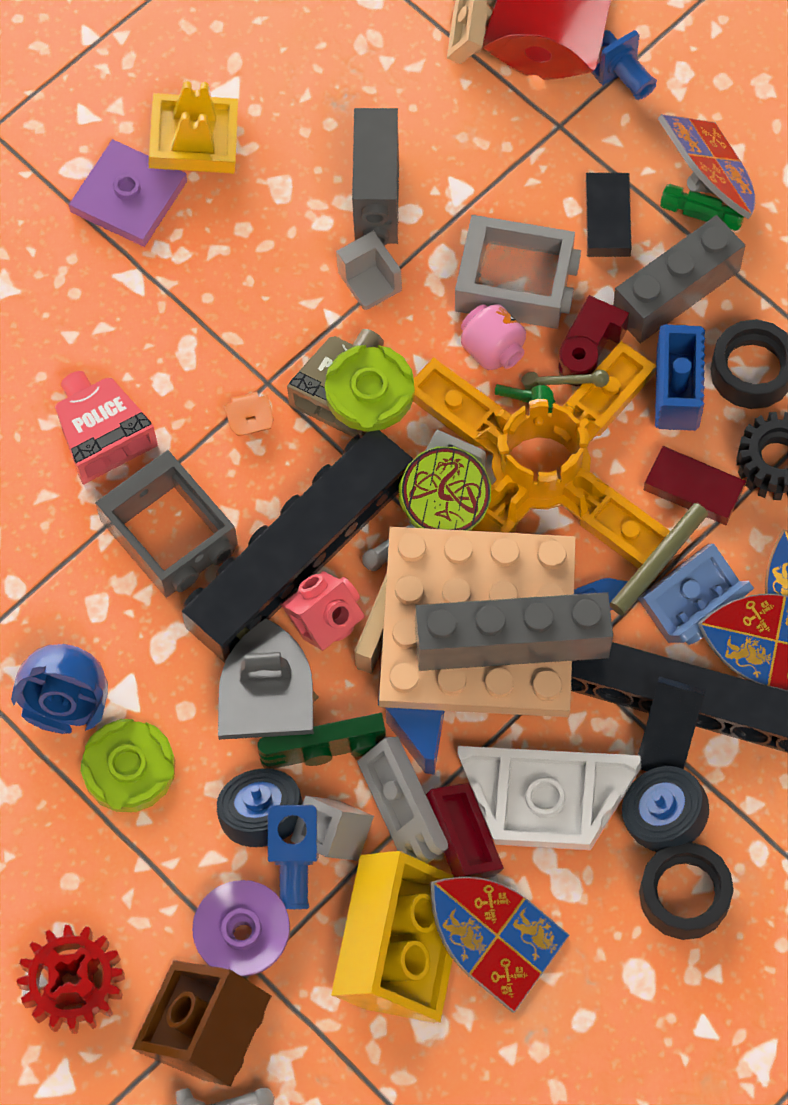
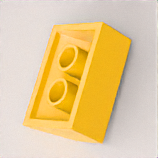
M402 851L360 855L331 996L369 1011L441 1023L453 959L445 948L436 927L431 902V882L445 878H454L453 875Z

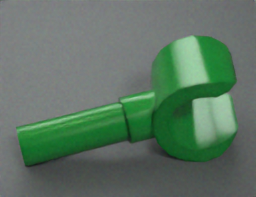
M497 384L495 387V395L526 403L535 399H546L549 406L548 413H552L553 403L556 404L553 391L545 385L535 386L532 390H522Z

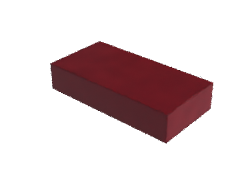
M662 446L644 482L643 490L688 510L694 503H697L708 512L707 518L727 525L744 490L746 481Z
M470 782L430 789L425 795L448 842V848L444 851L453 877H478L484 879L496 876L504 867Z

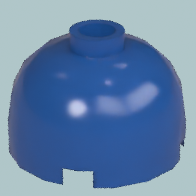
M51 644L38 648L21 664L13 686L11 701L13 705L17 701L18 705L23 708L21 716L28 723L42 730L69 734L72 731L70 725L82 726L86 724V731L94 728L102 720L108 695V681L101 663L91 653L73 645Z

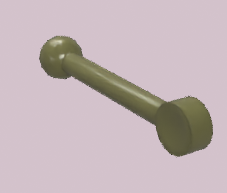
M601 369L593 374L540 377L535 372H529L522 377L521 382L527 390H532L533 387L538 385L593 383L597 387H604L609 382V375L605 370Z

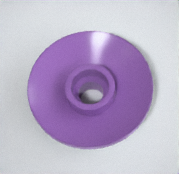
M249 880L231 881L213 889L199 904L193 920V939L198 953L209 966L231 969L242 977L252 976L271 967L284 952L290 934L289 916L282 900L270 888ZM241 925H247L252 929L250 937L245 940H238L234 937L235 930Z

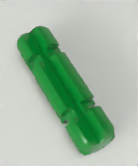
M667 184L664 188L660 201V206L663 209L673 212L681 209L683 210V215L708 222L717 215L734 231L739 230L742 226L744 216L730 206L723 205L721 199L691 190L688 194L683 192V187L673 184Z

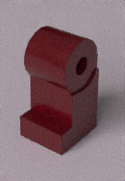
M589 295L561 345L558 366L559 375L592 374L598 366V358L608 339L618 344L622 341L627 332L629 313ZM569 384V385L581 386L582 384Z

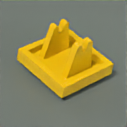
M184 81L179 95L153 93L149 168L235 174L238 98L212 97L207 82H202L199 90H193L192 83Z

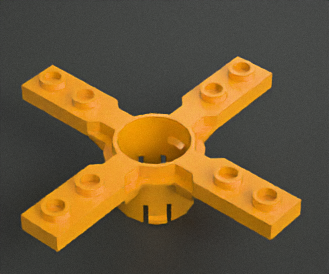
M621 341L595 369V371L605 370L608 373L609 382L606 386L597 387L593 383L582 384L563 406L553 403L552 413H548V400L535 399L529 401V415H525V406L510 414L433 357L414 377L415 395L413 402L469 444L476 447L481 446L493 455L492 471L496 481L491 485V502L484 518L471 531L515 533L516 525L532 508L548 510L562 506L579 518L581 527L639 569L669 534L670 530L590 472L591 457L587 447L595 436L602 435L655 375L657 366ZM534 438H546L564 445L572 455L560 467V479H557V470L548 473L538 472L537 481H533V471L521 466L510 455L511 451L523 441Z

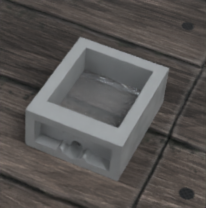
M471 214L455 287V312L469 314L476 307L483 304L487 306L501 305L519 323L558 329L561 313L570 314L574 288L567 287L569 275L577 276L579 270L581 250L574 249L575 232Z

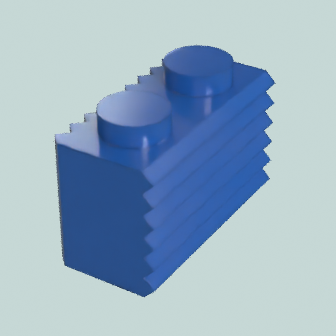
M660 326L656 356L655 427L658 429L695 431L700 427L705 404L703 402L705 396L703 394L705 388V329L702 326Z

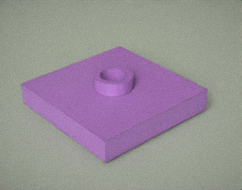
M112 139L69 203V209L71 213L145 247L187 183V175L181 170L149 168L148 155Z

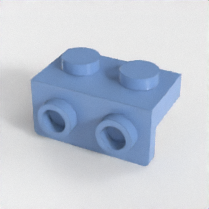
M707 544L644 592L638 600L668 643L686 642L688 645H691L704 637L698 626V623L718 607L746 596L754 587L749 580L739 581L715 544Z

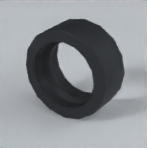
M758 319L740 321L728 327L717 339L710 367L713 384L720 395L735 406L747 409L767 408L781 401L788 393V333L774 323ZM756 345L764 347L775 354L780 361L781 368L779 374L768 383L752 384L744 382L733 375L728 367L730 353L741 346Z
M687 842L678 846L665 847L657 851L645 866L639 889L641 909L650 924L664 935L681 940L701 938L716 930L727 915L734 892L732 875L722 857L707 846ZM677 864L697 866L705 871L713 882L715 891L713 903L705 913L697 917L682 918L675 916L666 910L659 900L657 890L659 879L667 869Z

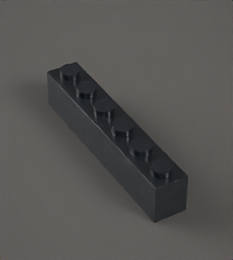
M380 430L369 431L365 435L358 434L353 437L346 445L343 456L332 466L330 464L323 466L314 476L312 486L301 496L298 494L292 496L282 507L280 516L269 527L267 525L260 527L250 538L248 547L237 558L231 556L225 560L217 570L216 578L207 587H199L188 596L183 605L184 609L181 611L185 628L225 663L235 645L240 641L236 636L245 627L251 630L267 618L269 620L282 607L281 604L299 590L300 584L305 579L315 575L399 493V484L408 464L414 459Z

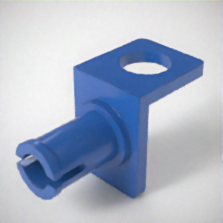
M604 30L601 46L606 47L601 52V62L597 64L595 70L591 73L602 86L619 77L633 93L635 99L641 100L647 97L656 88L657 80L651 76L637 59L640 34L633 30L617 40L611 31Z
M271 805L268 808V862H274L275 865H279L280 899L286 909H308V865L317 862L319 858L317 853V808L314 805ZM286 816H298L306 824V836L299 843H286L279 836V823Z

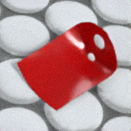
M496 0L484 35L483 48L526 76L536 75L543 80L561 79L593 72L598 64L611 0Z

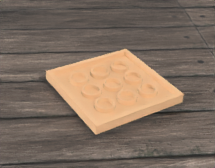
M390 527L379 707L569 717L572 661L419 671L415 611L416 605L574 595L576 536Z

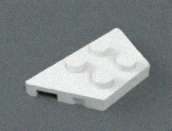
M458 746L457 751L495 845L591 850L641 769V755Z

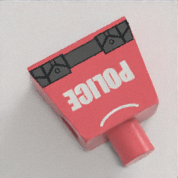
M75 371L62 380L61 387L68 398L58 402L55 409L83 485L158 446L154 426L112 378H105L91 385L83 371Z

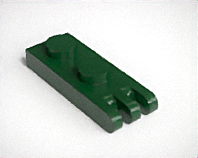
M381 712L314 726V734L262 737L258 741L257 747L260 762L264 768L275 769L299 763H305L306 766H318L330 762L332 757L351 753L352 756L356 757L364 756L386 738V729Z

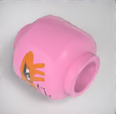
M480 305L472 310L461 324V330L463 331L461 345L487 370H495L502 366L505 369H509L517 364L525 353L522 347L526 340V330L501 305Z

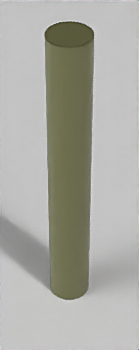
M694 503L610 602V607L617 614L625 615L708 516V512L704 507Z

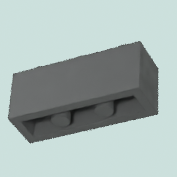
M716 215L615 288L613 306L629 313L627 330L641 344L660 330V326L667 325L740 272L746 245Z

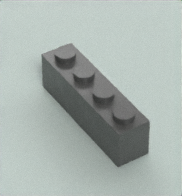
M608 592L416 605L415 633L419 671L609 658L613 629Z

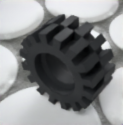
M776 411L769 412L767 421L761 415L755 418L753 426L749 424L746 427L744 435L741 437L736 466L740 465L738 470L740 478L747 477L745 486L752 491L755 486H758L760 488L758 496L765 498L767 491L774 492L773 500H781L783 493L788 495V468L778 469L771 467L762 458V450L769 444L779 443L788 446V412L784 413L783 420H779Z

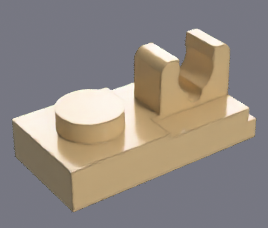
M455 0L447 59L461 65L474 53H478L483 49L484 35L487 30L485 26L488 27L493 12L488 6L494 8L496 0Z

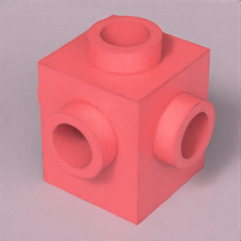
M324 571L305 579L300 584L299 590L281 604L302 639L322 651L333 642L340 641L350 635L354 630V626L365 618L357 604L360 595L352 583L345 577L338 579Z

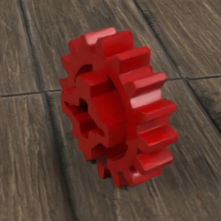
M70 924L65 925L63 936L56 938L55 934L49 929L45 931L47 944L43 947L33 941L29 944L35 955L32 960L20 959L19 964L28 975L17 978L16 982L21 990L29 991L20 998L25 1008L36 1006L32 1017L38 1024L47 1017H50L49 1027L53 1032L57 1033L62 1024L67 1023L71 1033L77 1034L79 1022L85 1020L94 1029L97 1027L95 1018L97 1013L101 1012L108 1017L113 1014L107 1003L109 999H122L123 994L114 983L125 980V973L123 969L112 968L121 961L117 950L106 952L110 944L106 936L102 935L93 942V933L90 927L85 926L80 935L75 936ZM66 950H77L72 954H58ZM101 963L103 980L99 990L94 985L93 976L99 970L97 966ZM45 969L48 973V983L43 988L44 993L41 995L39 982L41 972ZM67 973L71 976L78 974L80 981L76 985L70 982L64 984L62 978ZM84 1004V1006L76 1009H64L67 1005Z

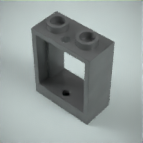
M354 108L352 206L355 240L374 231L383 245L398 244V108Z
M166 450L95 502L100 521L165 598L175 591L183 592L196 582L199 573L212 564L219 565L233 554L235 547L238 545L235 526L169 450ZM175 488L214 534L164 571L126 527L125 523Z

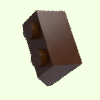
M173 960L132 1049L200 1080L231 1086L235 1076L243 1066L244 1056L256 1030L263 1022L264 1012L272 996L231 969Z

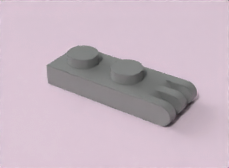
M399 737L384 738L361 757L357 763L397 850L428 864L435 859L436 855H440L448 848V842Z

